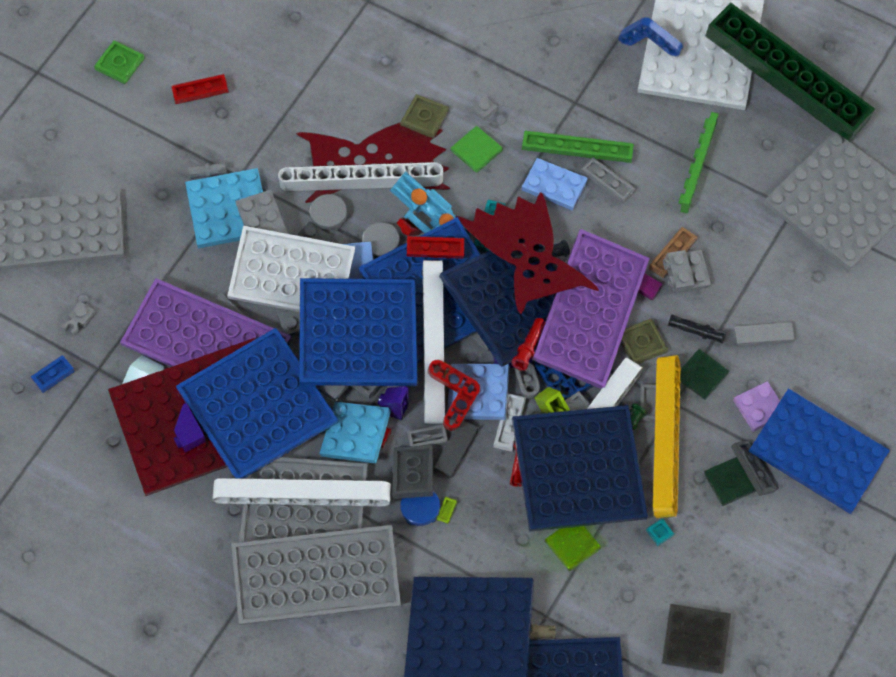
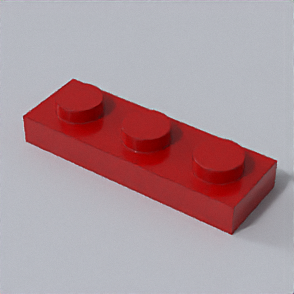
M224 74L171 86L175 104L229 93Z
M407 236V257L463 259L464 238Z

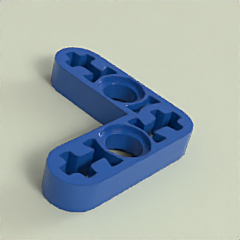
M647 17L641 18L624 28L618 37L621 43L628 46L648 37L671 56H679L683 49V45L679 40Z
M534 361L536 372L548 387L561 392L559 387L561 385L564 392L568 391L567 396L562 394L564 400L578 391L582 394L594 387L588 383L583 387H578L575 385V381L579 379L574 377L566 379L560 371L548 366L546 368L543 365L539 366V363ZM555 374L559 377V380L551 382L548 376Z

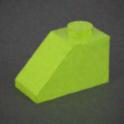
M547 387L534 397L542 414L570 411L561 392L551 387Z

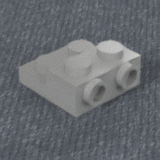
M682 250L666 254L663 259V266L668 271L669 287H672L673 293L710 287L711 282L702 250L692 252Z

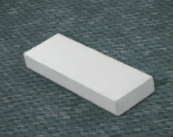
M507 393L506 419L499 422L493 448L513 452L515 438L512 416H522L526 397Z

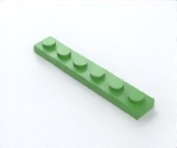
M711 112L710 118L705 119L703 128L706 130L705 133L700 134L698 143L701 145L700 148H696L693 157L696 161L690 165L688 173L691 176L690 179L686 178L685 194L681 193L678 203L681 204L680 212L688 214L717 124L718 113Z
M524 131L522 150L585 158L594 157L595 159L632 163L634 147L633 143Z

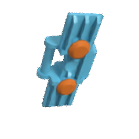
M407 172L389 190L409 208L403 217L405 219L408 218L424 234L456 218L452 213L451 204L434 189L426 190ZM415 211L419 213L420 211H422L427 216H429L431 218L430 225L432 226V229H430L426 224H424L412 212ZM464 227L467 234L470 235L471 233Z

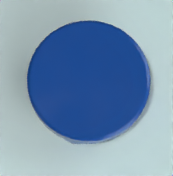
M433 491V496L402 498L400 503L402 516L409 525L424 526L435 522L440 512V500L437 494Z

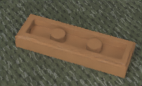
M681 227L651 262L649 269L664 279L668 274V271L663 266V259L666 254L682 250L687 252L697 240V236Z

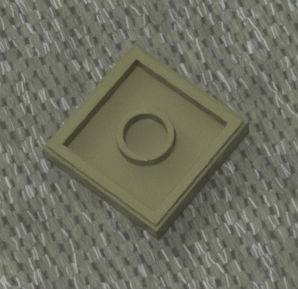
M416 94L400 125L434 138L449 111V107Z
M652 318L625 328L620 343L628 358L633 362L640 364L668 352V348Z

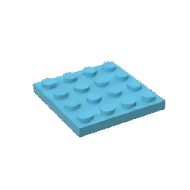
M258 168L185 182L198 249L240 241L244 225L235 201L263 192Z

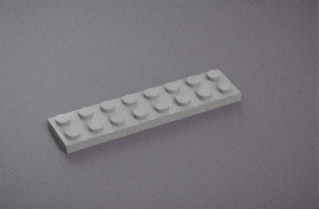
M271 190L235 201L244 226L288 234ZM275 308L283 332L291 336L300 333V312Z

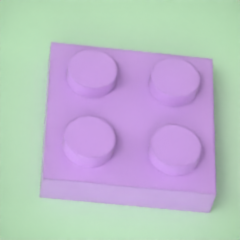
M768 381L734 397L733 400L753 432L765 426L780 402Z

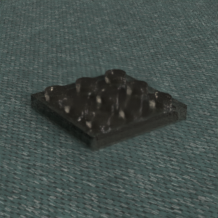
M670 604L661 664L723 674L731 614Z

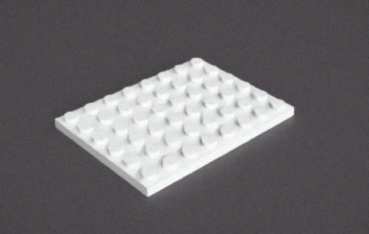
M655 0L652 20L679 40L683 45V49L679 56H671L648 38L638 93L745 110L752 71L705 37L709 24L730 2L760 23L764 0Z

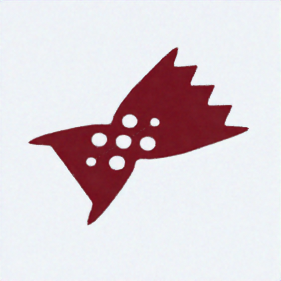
M400 123L388 126L370 135L360 144H354L345 139L322 134L296 133L301 138L310 142L313 167L327 166L329 161L334 162L333 166L357 165L354 163V158L358 155L365 157L366 160L363 165L434 162L433 160L446 151L445 148L430 143L433 138L403 127ZM438 129V131H437L436 135L434 136V138H435L437 135H439L441 132H443V130H442V129ZM369 144H376L378 150L375 153H369L366 147ZM347 147L350 150V154L342 157L339 155V149ZM386 154H391L392 158L388 160L385 156ZM442 165L443 173L449 170V167ZM441 183L439 186L424 187L425 189L435 190L450 189V187L443 183ZM341 189L316 190L305 203L313 202L319 196L333 194Z
M542 192L539 193L535 204L517 197L515 209L497 202L494 215L476 208L474 221L455 216L487 249L516 266L514 291L517 310L520 314L523 313L528 301L568 289L584 286L599 291L597 286L583 274L564 261L552 256L554 246L553 228ZM519 239H524L525 242H524V243H519L518 240H519ZM536 244H542L545 246V250L543 252H536L533 247ZM517 250L521 251L523 256L515 259L511 256V253ZM537 257L540 259V263L531 265L528 259ZM549 263H554L558 268L556 271L551 272L545 267ZM525 270H532L535 276L526 278L523 276V272ZM544 279H549V280H550V283H549V284H545V283L543 282V280H544Z

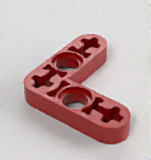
M434 360L427 369L429 376L458 393L443 419L444 427L449 431H454L458 429L478 395L480 385L476 380L445 362ZM439 366V367H440V369H439L440 371H438L437 373H434V372H433V371H434V368H433V367ZM447 370L449 372L446 374L444 379L442 378V376L444 375L443 373H445V371ZM454 374L458 376L459 382L452 384L448 377ZM465 380L464 385L462 386V388H460L459 386L461 385L462 381ZM470 385H473V386H474V388H473L474 391H472L471 393H469V392L467 391V390H468L467 387H470ZM459 400L464 401L467 404L466 409L461 410L457 408L456 402ZM454 413L458 414L455 423L450 425L449 419L453 417Z

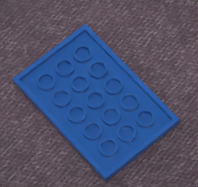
M789 388L749 449V452L849 514L855 509L890 451Z

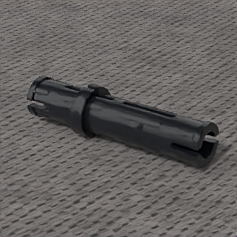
M671 314L668 326L696 334L705 340L708 338L723 344L726 336L725 331L712 328L708 324L703 325L680 318Z

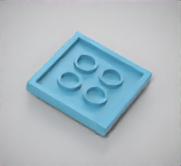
M335 402L332 411L337 417L338 423L326 430L319 453L321 457L376 463L391 410L387 407Z

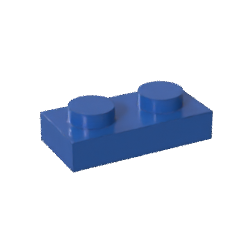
M62 355L32 375L31 379L40 391L44 393L75 371Z

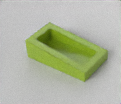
M445 497L437 520L449 524L457 501Z

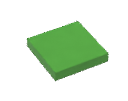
M113 40L94 65V69L126 84L143 61L144 55Z
M475 126L451 147V152L476 173L503 151V147L478 126Z

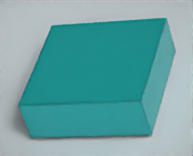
M663 518L646 528V532L657 546L674 536V532Z

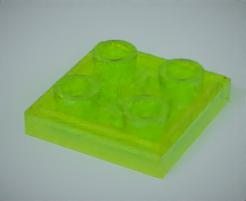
M584 526L560 528L545 539V543L569 572L601 549L599 543Z

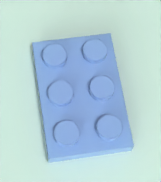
M537 158L522 185V191L537 197L542 192L545 200L573 211L588 178Z

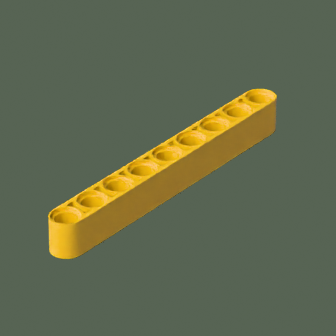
M677 355L658 357L656 365L653 512L655 518L676 517L678 513L681 366Z

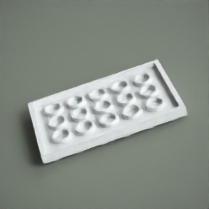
M243 226L227 297L228 299L300 312V278L349 279L355 247Z

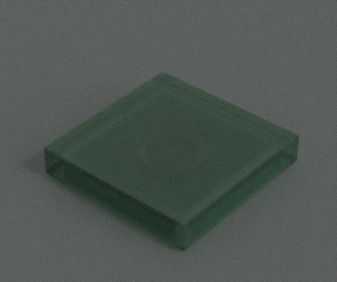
M698 349L680 369V382L706 400L727 377L729 370L701 349Z
M737 457L704 471V475L722 507L756 492Z

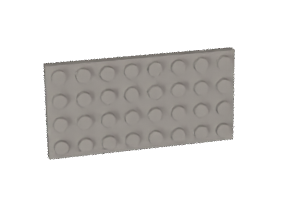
M120 189L0 201V270L124 257Z
M392 525L231 544L239 625L401 606Z

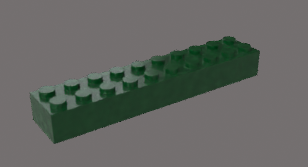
M730 2L709 24L705 37L849 142L870 121L875 111L874 107Z

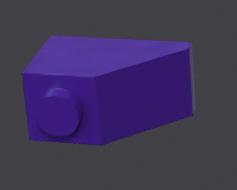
M408 387L387 388L385 394L382 393L380 395L378 404L380 407L389 408L391 410V417L402 420L409 406Z
M187 403L183 404L174 429L176 437L173 439L178 448L182 447L184 452H187L205 443L206 440Z

